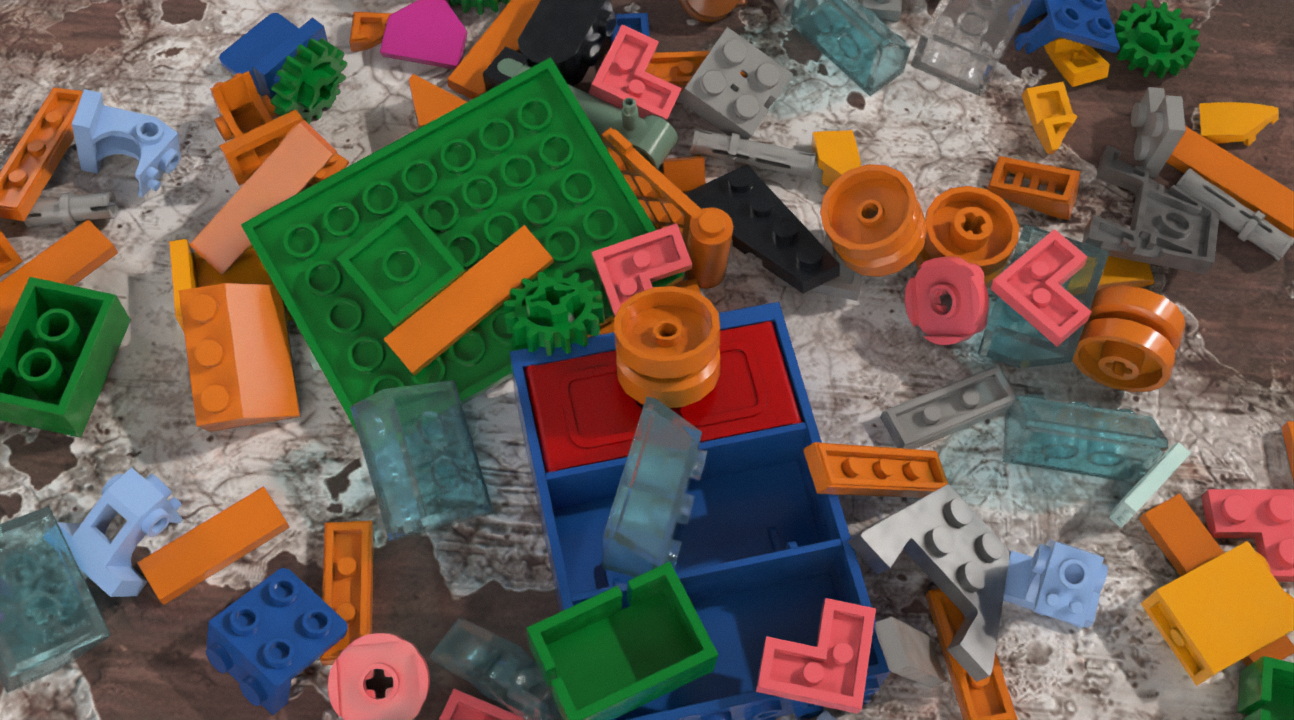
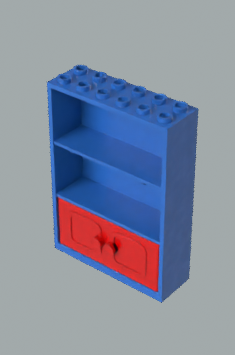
M779 302L719 313L720 376L711 392L700 401L684 407L657 408L641 404L626 394L618 381L614 332L588 337V345L586 347L577 343L571 344V353L566 354L562 347L555 348L552 356H547L545 347H539L533 353L529 352L528 348L510 351L514 394L559 611L566 610L615 586H619L623 594V610L629 607L626 600L628 580L667 562H671L718 653L714 671L613 720H776L777 717L791 714L795 715L796 720H805L819 716L824 711V706L756 692L766 636L816 647L822 604L825 598L872 608L855 550L848 543L851 537L839 497L833 494H817L803 449L812 443H822ZM874 627L862 706L871 702V696H874L880 690V686L891 673Z

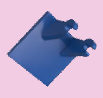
M1025 0L1022 4L1010 8L1007 13L1009 23H1013L1020 16L1017 19L1019 26L1027 24L1046 12L1048 13L1046 18L1032 30L1016 37L1014 41L1016 51H1020L1027 44L1025 51L1026 54H1030L1060 37L1112 53H1116L1120 49L1106 0Z

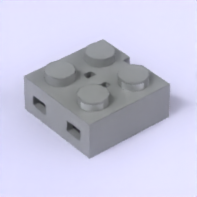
M727 27L677 100L726 135L732 136V132L740 134V138L749 140L768 113V108L778 98L793 73ZM742 71L747 74V78L740 75V72Z

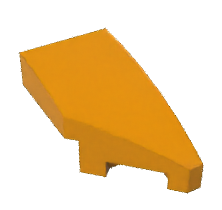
M1064 82L1026 88L1021 94L1034 131L1048 155L1054 154L1059 149L1063 138L1078 117L1072 111Z
M1241 102L1199 104L1201 136L1215 144L1243 141L1244 145L1249 147L1263 128L1269 123L1274 124L1279 119V110L1274 106Z
M853 130L818 131L812 133L811 146L813 153H816L817 166L823 170V185L830 187L834 180L845 172L861 166Z

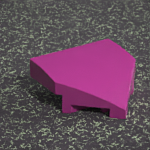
M418 0L389 15L380 53L383 57L456 69L463 58L468 32L446 0Z

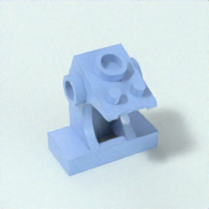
M84 89L72 122L81 170L98 174L102 161L106 156L125 154L139 161L135 173L136 179L139 182L138 196L144 197L150 189L157 191L161 186V182L158 180L164 173H171L180 162L181 153L178 132L157 117L105 106L102 93Z
M131 467L124 474H117L107 481L102 489V496L81 524L55 522L44 538L110 597L138 596L148 581L132 567V553L146 534L149 537H154L160 534L169 523H181L183 519L176 510L182 504L175 497L168 501L167 498L172 494V491L154 474L151 473L145 479ZM119 513L127 522L114 540L111 541L105 536L106 529Z
M1049 539L1045 545L1039 544L1033 557L1011 550L1003 600L1034 610V613L1070 623L1076 627L1089 628L1095 621L1100 592L1106 581L1108 566L1102 564L1104 557L1096 553Z

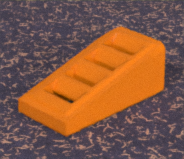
M999 156L987 190L1003 199L1056 218L1069 220L1080 188L1081 171ZM1009 172L1015 174L1012 185L1005 183ZM1024 178L1031 180L1028 188L1022 187ZM1040 184L1047 186L1046 191L1039 190ZM1056 191H1062L1063 195L1056 194Z

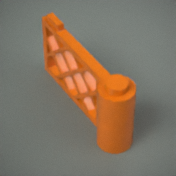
M610 127L601 134V140L656 230L677 223L692 262V268L685 271L686 278L688 280L696 278L699 288L708 289L719 285L726 275L734 228L730 216L718 208L701 209L636 151L632 143L616 129L613 130Z

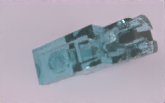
M459 617L430 654V657L440 667L469 681L483 696L495 701L525 720H563L552 697L551 686H547L537 663L519 645Z

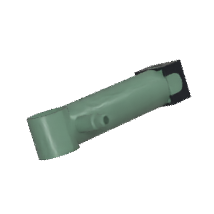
M505 46L483 72L486 92L532 68L528 60L529 57ZM568 84L600 138L601 134L610 127L613 130L616 129L656 169L660 167L677 144L678 135L675 129L667 121L655 115H647L644 119L640 118L636 101L633 98L624 99L621 109Z

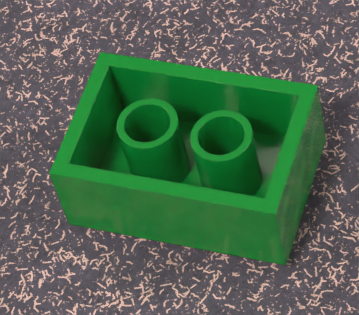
M29 277L0 339L1 421L79 438L82 437L131 321L115 294Z

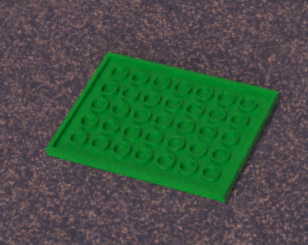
M551 57L241 224L370 456L377 454L512 377L510 351L527 349L528 344L525 342L516 345L513 334H508L503 303L414 376L384 341V338L395 329L336 259L407 202L466 272L525 225L553 257L554 263L543 271L547 277H554L557 270H562L564 278H569L576 272L580 275V283L592 280L594 282V291H601L605 321L599 324L600 327L613 320L614 317L595 267L592 252L656 230ZM681 272L651 284L653 287L672 286L683 280L684 274ZM536 276V277L532 280V282L537 281V280H538V276Z

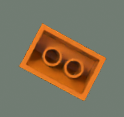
M222 283L179 290L196 426L209 432L301 417L285 303L275 285Z

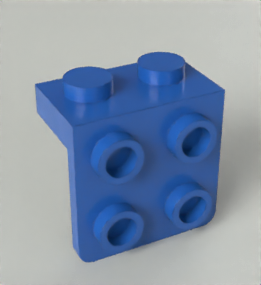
M271 13L223 51L219 59L222 66L233 75L249 71L259 95H268L271 100L277 94L271 90L272 85L279 82L281 78L276 73L278 70L283 69L282 66L286 61V57L289 55L294 58L297 55V46L301 44L307 48L308 42L312 38L316 41H319L321 38L326 41L328 40L324 25L313 17L298 28L281 14Z
M282 568L208 621L206 655L216 670L221 673L228 672L239 683L241 692L251 704L255 706L261 704L273 716L288 704L291 680L343 639L347 633L348 626L344 619L291 570Z

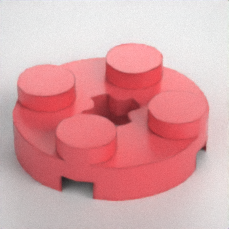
M954 256L933 258L923 262L919 266L922 268L918 270L915 277L909 279L905 289V308L912 325H919L921 330L927 334V336L923 337L938 345H951L970 339L974 334L982 332L987 325L989 296L984 282V272L977 264H969L965 260ZM946 292L952 298V306L949 312L947 305L940 302V296L945 295Z
M374 633L355 639L335 660L328 677L330 703L338 716L344 720H412L419 715L430 690L428 665L414 643L391 633ZM375 669H383L385 677H392L393 687L386 689L385 697L377 698L374 689L366 688V680L374 677Z

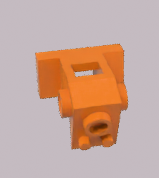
M249 71L243 74L237 73L232 79L225 82H217L210 88L219 113V117L215 118L214 122L226 142L219 145L233 178L239 186L244 184L272 154L294 124L298 125L303 121L302 116L296 109L278 117L274 112L275 107L271 104L268 95L259 96Z

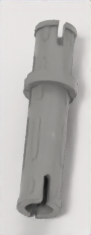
M700 128L695 129L690 154L726 160V165L734 166V162L748 164L771 171L805 177L806 179L811 178L816 153H808L740 138L738 133L732 132V136L701 130Z
M1191 168L1185 172L1175 185L1219 212V220L1239 233L1237 237L1243 242L1249 240L1277 261L1294 244L1293 237L1280 231L1264 219L1266 215L1260 211L1255 213L1246 208L1230 195L1206 181Z

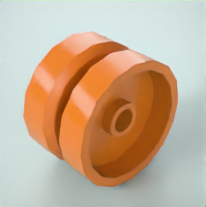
M866 164L850 169L834 180L823 197L820 210L823 228L832 242L835 252L846 267L862 276L882 277L897 273L912 263L924 247L927 225L922 208L911 182L902 172L887 165Z
M972 186L948 189L936 196L926 211L924 217L927 225L925 244L916 257L915 262L919 270L922 268L919 266L923 262L933 258L944 256L961 258L969 264L973 263L981 267L984 272V282L987 289H989L993 279L1004 271L1008 259L1018 243L1019 224L1014 211L1003 198L987 189Z
M1125 285L1110 286L1094 292L1086 305L1092 311L1088 321L1079 329L1071 349L1073 363L1081 373L1095 382L1113 389L1128 392H1150L1163 387L1171 377L1175 363V351L1180 346L1185 330V317L1177 305L1160 294L1139 287Z
M667 286L653 287L636 293L621 304L614 317V335L618 381L626 394L641 404L657 408H677L700 401L714 389L720 376L719 312L709 299L694 290Z

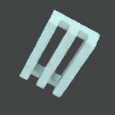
M1179 442L1177 444L1174 443L1109 513L1111 515L1109 518L1122 528L1185 461L1191 452Z

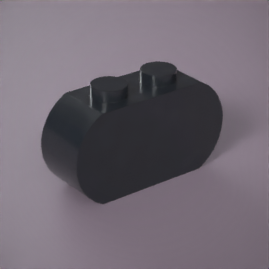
M541 0L518 38L521 54L529 57L530 67L551 57L566 83L571 86L578 84L583 80L589 67L596 64L603 42L607 36L612 35L615 29L616 14L613 11L611 0Z

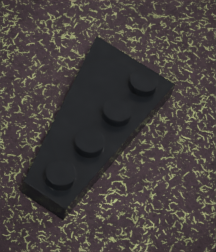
M748 164L684 193L701 209L713 207L726 212L732 219L734 226L732 234L733 247L744 254L752 253L761 259L764 268L802 294L840 276L839 262Z

